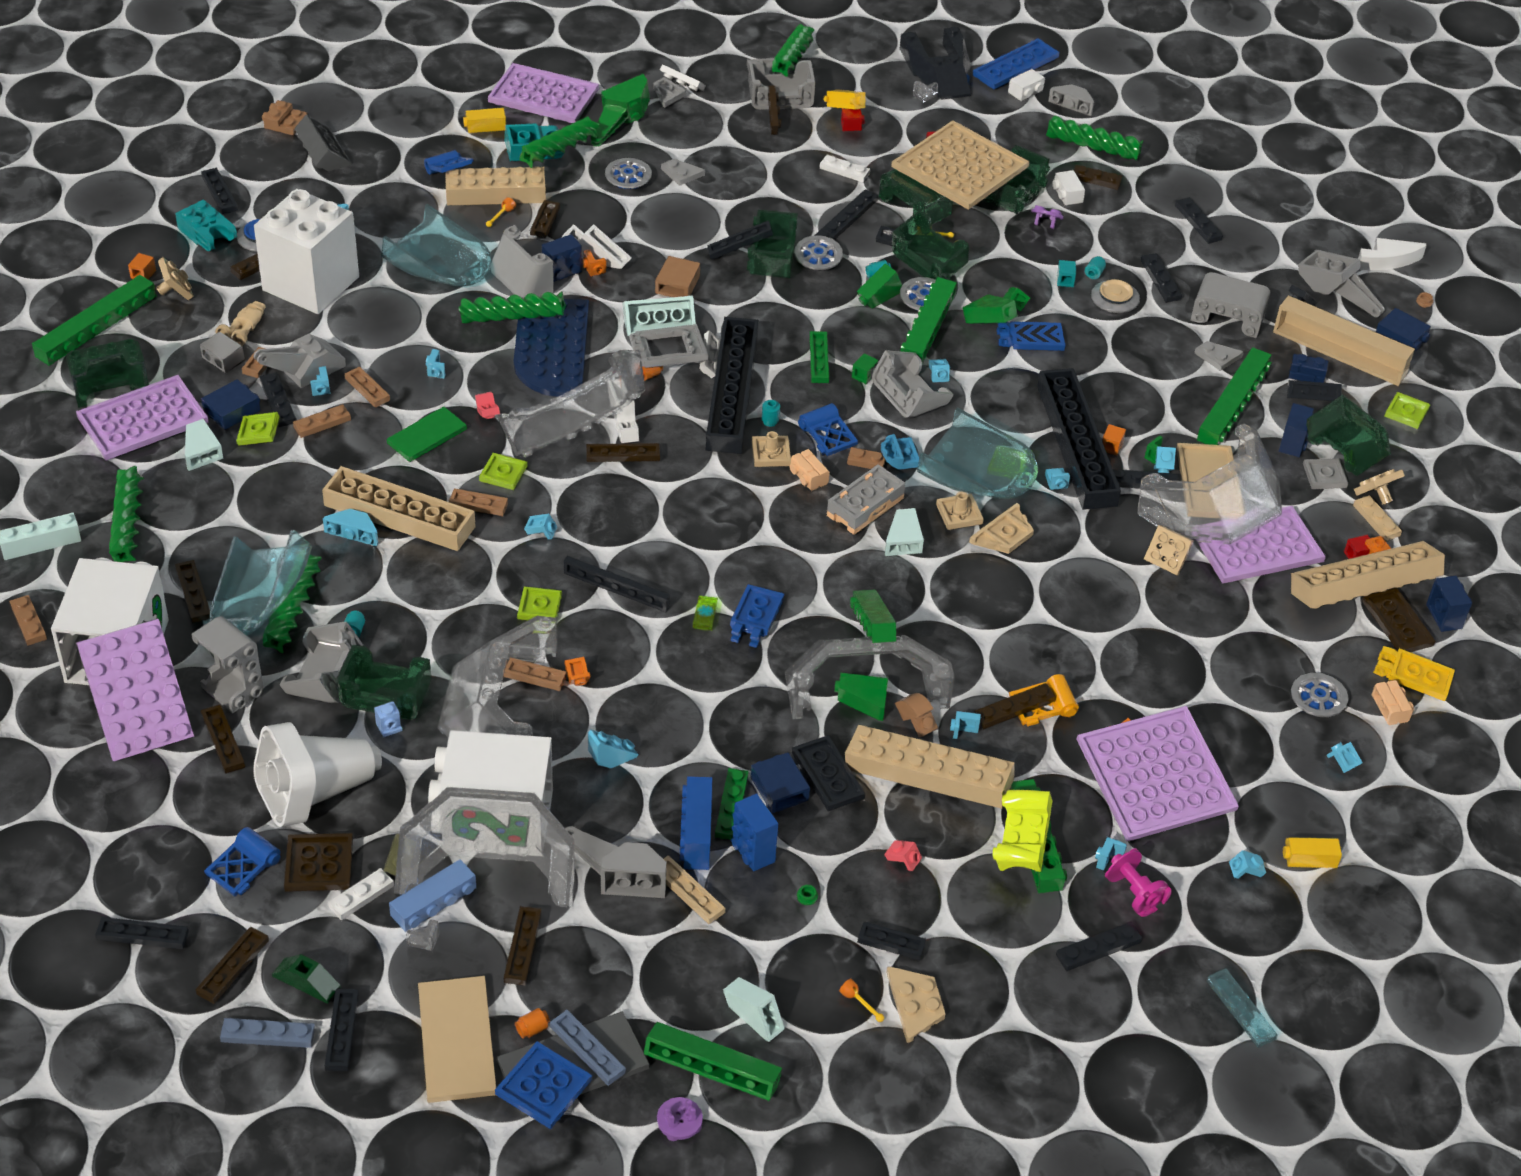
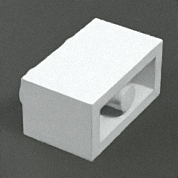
M1033 69L1010 79L1008 93L1020 101L1043 91L1045 77Z
M1074 170L1056 173L1055 180H1053V188L1056 189L1064 205L1083 203L1085 189Z

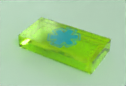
M698 597L693 628L712 631L718 598Z

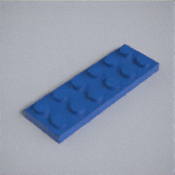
M1038 38L974 69L973 76L992 89H996L1010 82V79L1058 58L1059 52Z

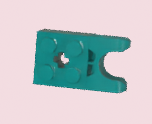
M537 124L505 125L504 141L509 160L520 161L519 158L523 145L559 130V128L553 125L538 126ZM556 151L554 158L550 156H545L544 159H558L561 158L564 155V153L561 151Z
M201 200L175 213L178 230L196 245L202 246L206 251L215 249L214 239L225 238L229 241L237 238L236 227L205 200Z

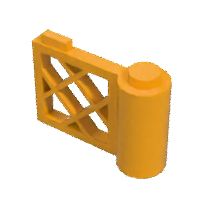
M1057 674L1051 676L1047 682L1009 692V697L1047 683L1055 695V702L1047 704L1052 706L1053 710L1045 711L1040 707L1032 710V712H1035L1032 716L1024 717L1023 714L1019 715L1018 717L1022 725L1027 724L1028 727L1039 724L1040 720L1057 715L1072 717L1076 714L1079 706L1063 675Z

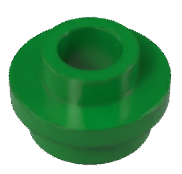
M804 885L797 891V900L803 905H813L818 900V892L813 886Z

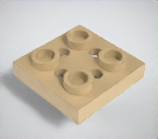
M162 257L158 263L164 282L156 287L158 292L164 296L173 288L187 300L193 297L192 286L188 282L187 273L184 270H179L172 261Z
M774 431L768 432L767 436H752L754 467L790 466L791 455L788 436H778Z
M1392 469L1360 482V487L1355 488L1354 491L1357 496L1373 489L1377 490L1382 505L1393 501L1387 488L1388 483L1405 475L1403 470L1395 472Z
M958 492L956 496L937 499L936 505L947 530L983 524L982 514L972 493Z
M1158 525L1144 560L1175 575H1179L1194 540L1162 525Z

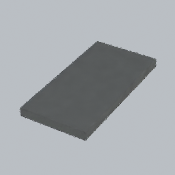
M623 1011L583 1025L626 1068V1073L616 1081L649 1069V1063ZM558 1035L539 1041L542 1045L592 1075V1081L581 1094L607 1085ZM534 1044L497 1057V1062L504 1078ZM520 1111L522 1116L527 1115L524 1112Z

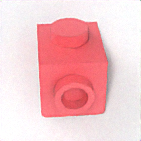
M492 392L475 395L477 412L482 417L489 419L500 414L499 406L494 402Z
M895 840L885 853L888 861L904 862L908 871H913L922 859L915 842Z

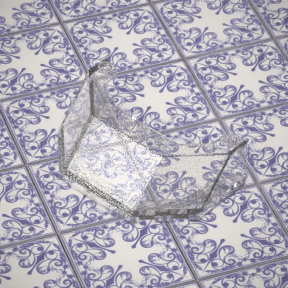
M619 350L612 354L613 357L608 358L610 365H614L609 370L569 392L551 399L548 405L539 404L531 408H517L510 412L509 415L504 413L497 418L516 457L523 456L526 458L536 450L566 438L567 440L573 439L577 436V432L581 430L582 432L588 431L592 428V424L596 422L598 424L608 420L607 416L611 414L615 416L623 412L622 408L628 406L645 391L639 350Z
M1243 423L1235 429V435L1239 437L1237 454L1233 456L1234 461L1195 482L1167 480L1157 473L1143 477L1141 479L1137 514L1156 527L1162 525L1187 538L1197 539V542L1211 543L1212 540H1221L1223 544H1232L1282 515L1280 480L1258 432Z
M535 616L491 640L452 667L438 724L439 731L448 738L450 730L532 736L533 731L529 724L513 722L497 703L507 659L511 657L523 661L545 663L546 655L552 654V656L556 657L557 618Z
M896 635V642L872 643L869 637L819 639L785 671L792 719L802 718V710L804 708L811 710L809 688L814 683L813 672L829 657L890 653L899 658L904 657L911 662L912 666L922 671L928 701L933 702V699L939 701L940 709L950 708L955 678L952 664L947 659L906 635Z
M447 787L433 801L429 802L413 818L400 827L394 886L395 894H406L407 891L424 882V876L447 856L531 861L548 878V893L552 894L553 902L559 907L573 908L575 840L535 793Z

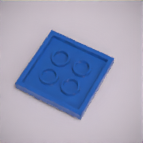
M536 1042L495 1089V1095L547 1128L552 1129L592 1081V1075L541 1043Z

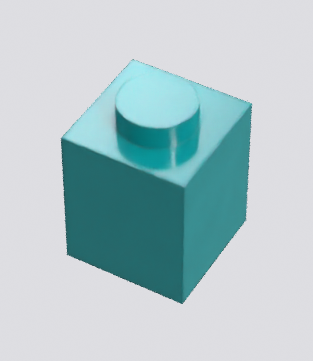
M1059 260L1057 286L1074 287L1076 261Z

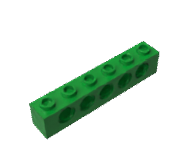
M1034 779L1013 781L1010 790L1040 791V788L1036 787ZM1050 820L1041 872L1031 869L1038 893L1063 891L1064 883L1067 882V872L1061 865V853L1057 852L1056 838L1051 834Z

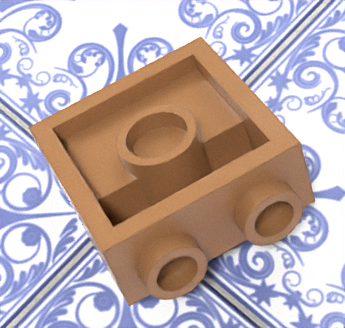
M277 100L276 103H271L268 112L263 113L264 128L294 135L296 133L294 128L307 112L295 110L292 108L291 103Z

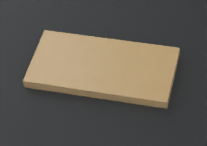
M1177 443L1176 450L1182 476L1187 516L1243 519L1244 511L1231 446Z
M485 976L418 983L427 1102L433 1103L495 1095L496 1082Z

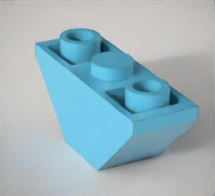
M347 509L323 518L325 533L365 544L378 545L377 530L369 515L365 512Z
M590 730L588 732V751L600 766L611 769L638 756L634 749L635 745L628 739H620L615 735H607L602 731Z

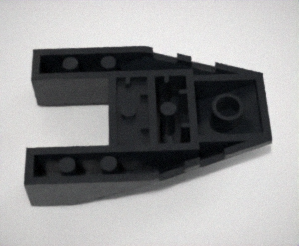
M959 27L944 28L942 44L948 56L932 58L928 57L916 32L901 33L899 49L912 74L918 76L924 85L927 84L936 96L941 100L971 96V63L965 40Z

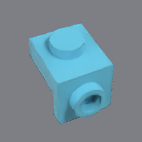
M432 349L430 356L426 358L427 375L445 378V364L440 362V351Z
M1157 447L1154 470H1158L1159 473H1169V471L1174 470L1176 448Z
M957 711L956 718L951 719L950 731H954L953 738L957 739L958 731L978 733L981 714Z
M1107 837L1103 848L1099 846L1095 858L1098 859L1096 868L1105 870L1110 856L1124 855L1127 845L1119 840Z
M1242 850L1229 861L1234 878L1238 879L1244 873L1258 877L1266 874L1263 859L1257 854Z

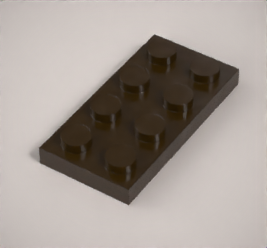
M1397 588L1363 596L1362 602L1397 651L1400 648L1408 652H1414L1434 646L1436 641Z

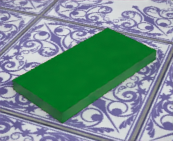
M443 406L387 438V444L408 462H411L467 430V425Z

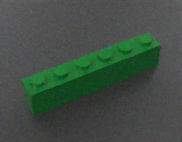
M937 277L935 283L931 284L929 295L926 294L924 299V306H920L918 318L914 319L912 330L908 331L906 342L902 343L900 352L916 353L923 364L956 295L957 282Z
M876 589L853 591V597H850V607L853 609L854 614H856L860 625L863 626V631H866V636L870 638L872 643L896 642V622Z
M656 1022L646 1039L645 1055L770 1101L779 1086L782 1067L663 1023Z

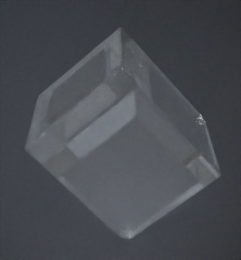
M919 80L914 82L913 96L922 102L937 96L938 83L934 82L926 86Z
M430 919L426 928L417 926L413 930H408L406 933L407 945L433 951L439 936L438 921Z

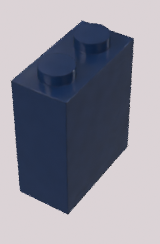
M1395 308L1378 323L1376 333L1414 348V351H1417L1423 342L1426 343L1428 341L1431 326Z
M238 379L201 398L203 411L224 430L241 422L243 416L254 415L260 411L259 396L249 390L248 386L242 384Z
M789 753L776 755L773 758L751 765V780L771 813L809 801L810 787Z

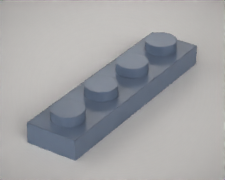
M568 1010L550 1022V1028L608 1086L626 1073V1068Z
M224 1018L220 1040L225 1043L311 1048L315 1024Z

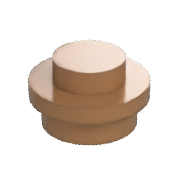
M1423 292L1417 296L1416 302L1421 307L1426 308L1432 306L1434 300L1430 293Z

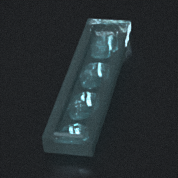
M1226 968L1208 976V984L1258 1048L1276 1040L1278 1034Z

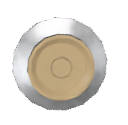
M1116 279L1096 284L1091 293V298L1098 307L1113 313L1129 312L1135 309L1140 301V295L1134 287L1127 282Z

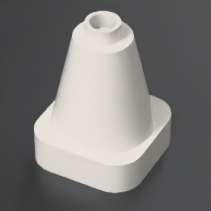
M291 722L262 728L254 761V778L258 791L273 821L278 827L306 822L311 806L371 780L374 772L381 769L382 757L377 746H370L365 739L302 736L298 734Z

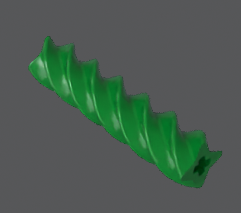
M802 24L795 28L775 56L772 63L773 72H779L787 77L788 71L794 70V65L798 63V60L802 58V54L806 52L810 43L813 42L811 34L814 32V28L803 26Z
M587 116L582 120L563 127L561 130L554 131L527 145H523L519 159L526 162L532 168L534 161L543 163L545 156L554 158L556 151L565 153L567 146L576 148L577 142L582 141L586 143L588 136L597 138L596 131L600 125Z
M1053 116L1049 120L1046 136L1049 138H1059L1064 142H1074L1082 147L1089 146L1097 151L1104 150L1108 154H1119L1123 158H1134L1135 160L1141 154L1144 141H1138L1133 136L1123 137L1119 132L1108 133L1104 128L1093 129L1089 124L1078 125L1074 120L1063 121L1059 116Z
M561 291L557 296L551 292H545L540 297L534 293H529L524 298L514 294L506 300L501 296H495L490 301L479 297L474 302L464 298L461 299V305L458 309L461 314L462 323H471L473 321H502L507 318L517 320L523 317L563 316L566 304L563 291Z
M132 466L127 470L119 469L116 476L117 483L112 515L113 523L109 542V554H111L114 562L136 561L131 552L138 545L134 543L132 538L139 533L134 527V523L140 520L135 510L142 506V504L137 501L136 497L143 493L138 487V483L144 480V477L138 474L137 466Z
M304 550L296 557L287 582L282 589L281 596L277 600L275 610L271 614L269 624L265 628L263 634L264 647L274 648L284 653L283 645L292 641L289 631L298 627L295 617L303 614L301 603L309 600L306 589L315 586L312 576L321 572L318 562L322 557L312 556Z

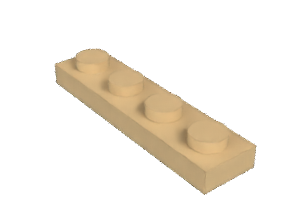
M669 855L664 858L667 862L666 885L702 919L710 924L725 913V907Z

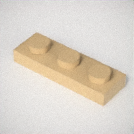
M1370 495L1354 501L1353 506L1385 541L1401 536L1402 530Z

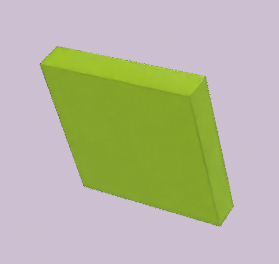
M1397 392L1384 417L1418 429L1431 404Z
M278 412L243 416L236 440L238 446L273 442L280 417Z
M492 453L479 476V481L514 490L527 468V461Z
M524 587L517 619L556 623L562 591Z

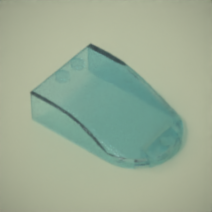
M429 204L425 205L423 222L395 243L388 237H383L381 257L404 272L423 279L451 286H470L482 281L490 271L491 257L487 246Z
M957 407L952 426L929 455L923 452L920 454L917 472L943 486L958 491L992 498L1009 499L1023 495L1030 490L1037 477L1038 464L1034 458V453L1024 443Z
M291 530L286 547L252 550L238 537H233L211 604L210 621L223 616L247 636L258 630L280 607L300 580L307 565L312 545L295 530Z

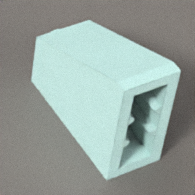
M204 419L186 425L185 459L188 471L223 459L221 444Z
M915 508L896 510L886 539L885 556L922 553L924 539Z
M740 977L723 989L728 1006L766 1041H771L785 1029L773 994Z

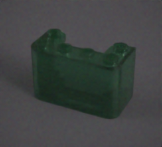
M1015 145L1012 148V152L1029 161V167L983 200L1018 214L1031 202L1034 196L1039 194L1042 188L1046 187L1048 183L1047 174L1050 170V159Z
M895 168L881 175L879 198L885 202H890L893 194L913 208L912 220L915 224L927 228L951 215L953 201L899 172Z
M919 209L892 232V251L897 258L921 276L935 280L937 277L948 280L968 263L969 245L966 241L960 239L956 240L954 244L947 241L940 233L932 230L930 215Z
M758 210L757 216L753 218V226L769 220L774 235L754 242L751 247H748V258L750 261L747 262V271H750V274L790 278L796 243L798 213Z
M126 339L91 346L89 348L73 350L66 355L78 408L87 406L88 398L94 399L93 392L129 385L130 390H134V388L140 389L149 385L145 360L137 340Z
M1344 395L1339 396L1307 418L1306 426L1310 443L1318 446L1323 441L1329 443L1334 450H1338L1343 454L1345 469L1356 476L1391 454L1389 436L1385 427Z
M352 645L337 679L339 700L345 707L375 713V707L394 701L400 718L415 719L431 683L430 659L415 657L410 662V668L373 662L372 652L367 647Z

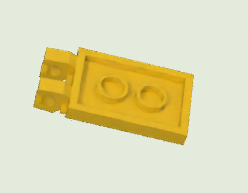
M1386 646L1382 647L1373 673L1381 677L1386 676L1391 681L1396 680L1398 684L1439 700H1446L1455 672L1454 669L1400 648L1396 651Z

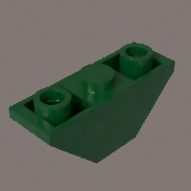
M302 954L284 958L272 973V977L327 1004L334 997L336 989L341 988L340 984L320 963Z

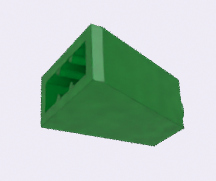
M884 264L857 290L860 303L864 306L868 305L873 309L900 294L902 284L897 272L887 264Z
M986 295L962 307L966 323H1005L1018 316L1015 300L993 295Z
M841 673L840 681L836 680L834 692H838L837 701L879 721H883L888 678Z

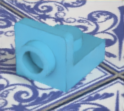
M929 360L932 382H948L950 365L947 360Z
M326 366L319 367V375H316L317 380L310 381L313 396L330 394Z
M1064 468L1046 469L1045 476L1050 490L1068 488L1070 475L1065 473Z
M550 514L535 515L529 517L524 530L527 534L544 532L549 540L553 538L557 525Z
M1340 742L1331 747L1332 752L1327 754L1328 758L1335 757L1344 773L1363 763L1351 742L1345 745Z

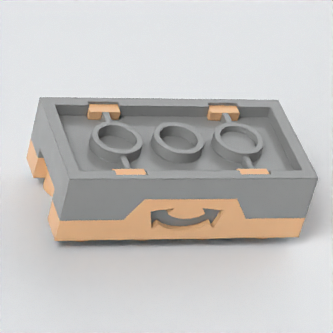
M878 464L828 500L827 516L833 521L835 520L846 525L847 530L855 535L904 499L905 482Z

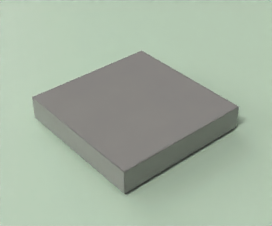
M1339 458L1304 460L1303 466L1311 489L1347 488L1348 481Z

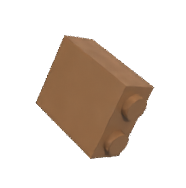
M668 256L655 280V293L669 297L690 296L700 277L701 263Z

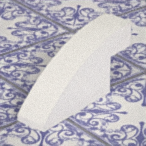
M573 225L562 236L565 237L572 234L582 245V257H584V251L590 250L595 260L605 258L607 267L622 269L631 260V257L595 225L591 226L585 233Z
M1376 238L1373 250L1361 248L1358 257L1360 259L1359 270H1388L1410 265L1423 258L1426 243Z
M626 380L609 381L611 404L621 443L639 441V432L635 421L634 399Z

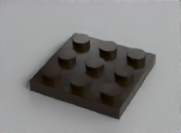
M353 833L288 835L284 880L285 892L349 889L351 883Z

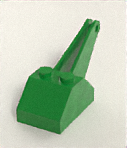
M644 74L601 91L603 111L597 122L600 125L596 131L597 138L591 136V144L593 146H601L622 123L629 124L643 118L650 102L648 80Z

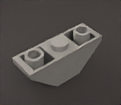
M1072 84L1051 87L1048 102L1089 116L1092 115L1094 100L1086 89Z

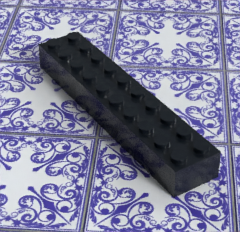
M724 317L706 432L705 451L742 454L758 338L759 320Z
M1074 368L1040 371L1037 388L1082 510L1118 507L1121 489Z

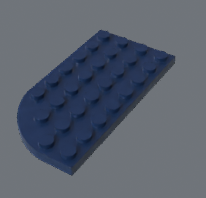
M564 299L566 308L564 309L563 316L523 317L518 319L513 362L515 373L521 382L530 389L544 395L582 398L589 300Z

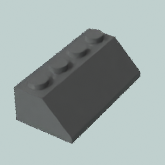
M306 114L294 128L298 134L297 137L303 142V147L308 150V155L314 160V165L317 168L331 171L352 164L330 127Z

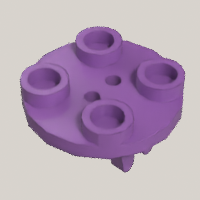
M1035 205V208L1031 210L1032 213L1036 214L1035 225L1038 226L1040 218L1045 216L1050 218V228L1054 229L1056 220L1063 219L1061 211L1055 209L1046 211L1045 207Z
M683 1097L671 1098L664 1102L658 1110V1127L670 1141L688 1139L700 1132L702 1127V1111L697 1103L691 1099Z

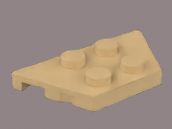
M1016 503L972 535L969 543L1009 554L1032 537L1034 530L1031 524L1027 522L1025 514L1022 515L1020 505Z
M887 967V977L907 1043H909L919 1033H925L932 1025L944 1020L945 1010L934 977Z

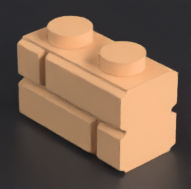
M809 449L791 457L790 470L792 474H796L800 478L802 485H806L812 491L819 488V486L822 487L828 484L830 472Z
M1396 680L1388 681L1387 683H1377L1374 686L1372 697L1387 724L1394 725L1398 722H1408L1414 707L1405 697L1404 688L1400 687Z

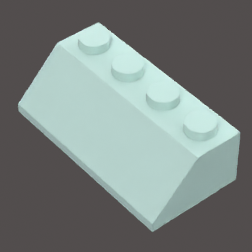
M693 296L624 301L622 303L627 336L635 333V331L696 324Z
M74 512L0 530V547L4 560L81 541Z

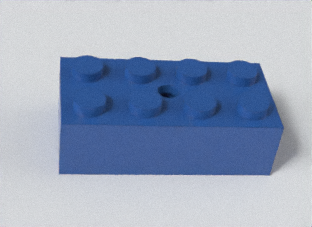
M687 776V785H683L682 797L686 798H682L680 861H684V869L709 870L712 777Z

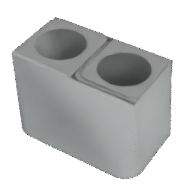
M221 332L216 333L200 344L202 358L225 373L245 359L243 347Z

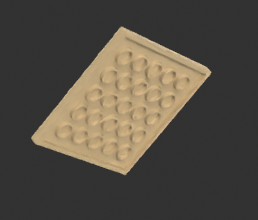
M952 120L893 160L892 167L969 210L1029 167V161Z

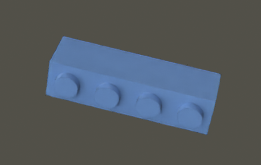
M459 859L389 902L390 916L405 932L411 928H416L427 918L435 916L443 908L453 905L456 900L473 892L476 889L475 874Z

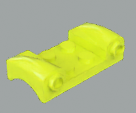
M1007 790L1006 794L1002 796V805L1007 810L1006 824L1002 843H998L997 847L993 848V859L996 860L1000 871L1011 867H1026L1041 872L1053 802L1050 792Z

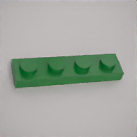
M810 331L811 383H829L827 332Z
M728 768L715 838L729 840L733 838L734 807L736 802L744 799L749 771Z

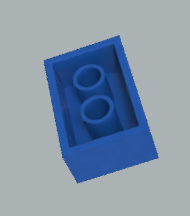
M758 794L736 802L733 813L734 824L732 826L733 838L731 842L734 849L739 850L744 863L749 865L754 872L775 862L778 822Z

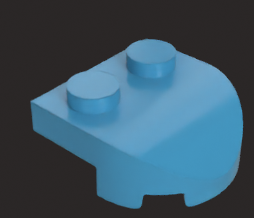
M895 434L887 436L886 440L881 443V452L885 460L896 469L920 467L921 461L911 437L896 439Z

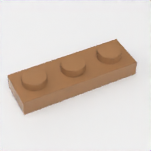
M360 366L345 373V379L375 408L390 401V395Z
M342 404L294 421L293 427L299 436L303 438L351 420V415Z
M454 488L449 503L477 512L503 516L508 505V498Z
M29 595L9 601L27 646L47 640Z
M510 657L503 671V676L560 691L567 677V672Z

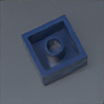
M572 234L542 244V253L553 260V282L582 272V245Z
M1295 403L1292 404L1279 452L1300 457L1301 451L1306 450L1308 441L1305 439L1309 440L1312 428L1309 426L1313 427L1315 416H1312L1313 408Z
M1450 576L1435 578L1426 605L1440 631L1444 632L1463 629L1469 610L1472 607V600L1468 597L1458 577Z

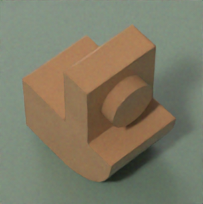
M910 694L895 702L903 721L911 719L919 737H923L938 729L931 713L933 707L922 694Z

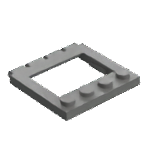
M697 324L635 331V333L629 335L639 367L645 366V368L689 362L701 363L708 360V353ZM682 336L687 350L686 353L664 354L652 357L647 340Z

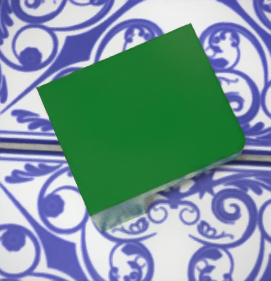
M1010 287L1003 297L1015 300L1016 310L1019 312L1022 311L1030 299L1023 291L1014 287Z
M864 353L853 364L852 378L867 384L870 381L871 370L878 364V360Z
M1160 435L1150 442L1146 448L1145 459L1153 464L1156 461V449L1161 447L1163 437Z

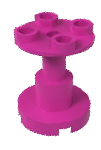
M1134 848L1124 855L1117 854L1111 860L1112 865L1105 873V877L1111 882H1117L1126 878L1131 884L1130 890L1136 896L1132 903V908L1139 916L1145 917L1157 911L1156 906L1160 902L1164 905L1169 899L1172 890L1165 881L1159 880L1152 883L1147 876H1140L1135 869L1139 865L1142 855L1137 848Z

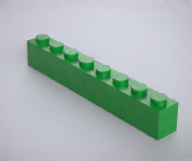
M138 275L33 342L32 346L35 357L48 366L52 365L157 297L154 283L142 275Z
M1253 347L1251 348L1200 426L1197 441L1208 445H1219L1220 442L1223 443L1225 441L1227 432L1230 433L1233 422H1237L1240 411H1244L1247 401L1250 402L1253 391H1257L1259 381L1262 382L1266 371L1269 372L1272 366V362H1270L1272 354Z

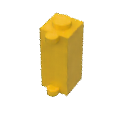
M830 90L827 91L824 102H827V107L861 109L865 108V92Z
M504 108L468 110L465 113L466 117H463L464 127H467L468 133L505 130L506 117Z
M1286 838V846L1283 847V858H1286L1288 867L1338 868L1342 857L1339 839Z

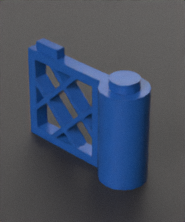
M456 150L424 159L425 169L429 175L437 172L443 173L474 162L473 158L461 157V154L457 153Z
M833 403L802 414L799 417V427L811 434L817 442V448L822 455L830 456L858 444V440L840 418L839 412ZM838 423V425L841 427V430L833 429L830 427L831 425ZM821 430L827 433L826 436L818 435L816 431ZM828 434L839 435L838 440L829 438ZM841 436L847 437L850 441H840ZM825 443L836 444V447L828 449Z
M245 827L238 833L235 842L204 872L236 897L238 894L242 895L250 887L249 883L263 869L275 866L280 861L281 851L253 829ZM237 850L241 853V859L230 860V855ZM254 863L257 865L252 871L244 872V864ZM241 865V872L229 874V866ZM226 866L225 874L216 875L213 873L218 867ZM240 878V883L235 888L229 885V879Z

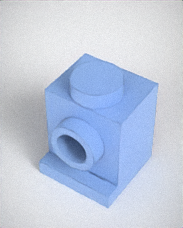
M394 701L374 708L376 725L383 738L402 731L400 714Z

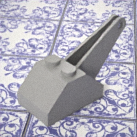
M1315 250L1298 264L1299 274L1313 291L1324 295H1329L1332 291H1335L1374 317H1379L1384 312L1383 305L1356 274V271L1360 269V259Z
M311 334L294 340L290 347L258 349L254 353V359L259 364L284 371L300 388L311 384V380H317L316 375H319V367L326 366L327 375L346 366L345 358L325 339Z
M570 826L564 829V842L601 875V894L665 898L667 862L648 844L625 842L618 847L575 827Z

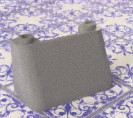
M515 225L506 228L491 262L492 274L513 294L522 298L529 293H534L539 297L545 292L554 293L553 260L543 253L534 256L529 255L517 243V239L521 236L520 229Z
M885 350L873 371L872 381L902 416L913 418L947 405L954 394L948 388H940L938 391H933L918 375L922 368V361L916 353Z
M347 621L308 627L303 637V645L309 652L297 678L292 674H287L283 677L280 686L285 693L327 703H339L342 701L363 657V644Z

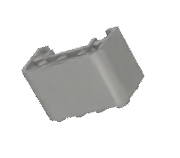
M811 60L799 61L795 66V74H788L787 77L781 74H764L765 69L761 62H749L748 83L752 106L755 109H769V86H775V91L779 94L777 105L780 106V109L809 108L813 105L815 79Z
M1213 272L1207 273L1197 294L1191 321L1205 323L1209 319L1210 312L1242 320V332L1247 336L1257 338L1266 313L1270 290L1264 285Z
M223 616L213 619L192 633L193 641L197 645H203L214 655L215 664L207 669L210 673L206 681L204 679L200 681L201 687L232 714L261 695L263 682L256 643Z

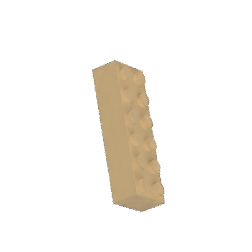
M544 167L468 168L446 171L447 205L502 204L503 200L507 197L513 199L516 204L543 203L546 200Z

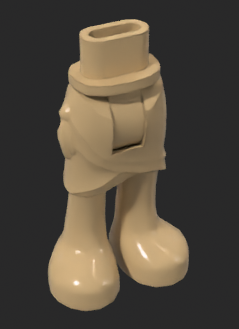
M257 301L248 304L238 313L230 327L221 324L216 328L215 333H223L242 347L247 342L248 333L254 331L256 324L261 320L266 308L265 304Z

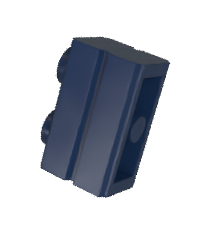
M1293 354L1288 378L1324 383L1328 360H1324L1321 357H1308L1305 354Z

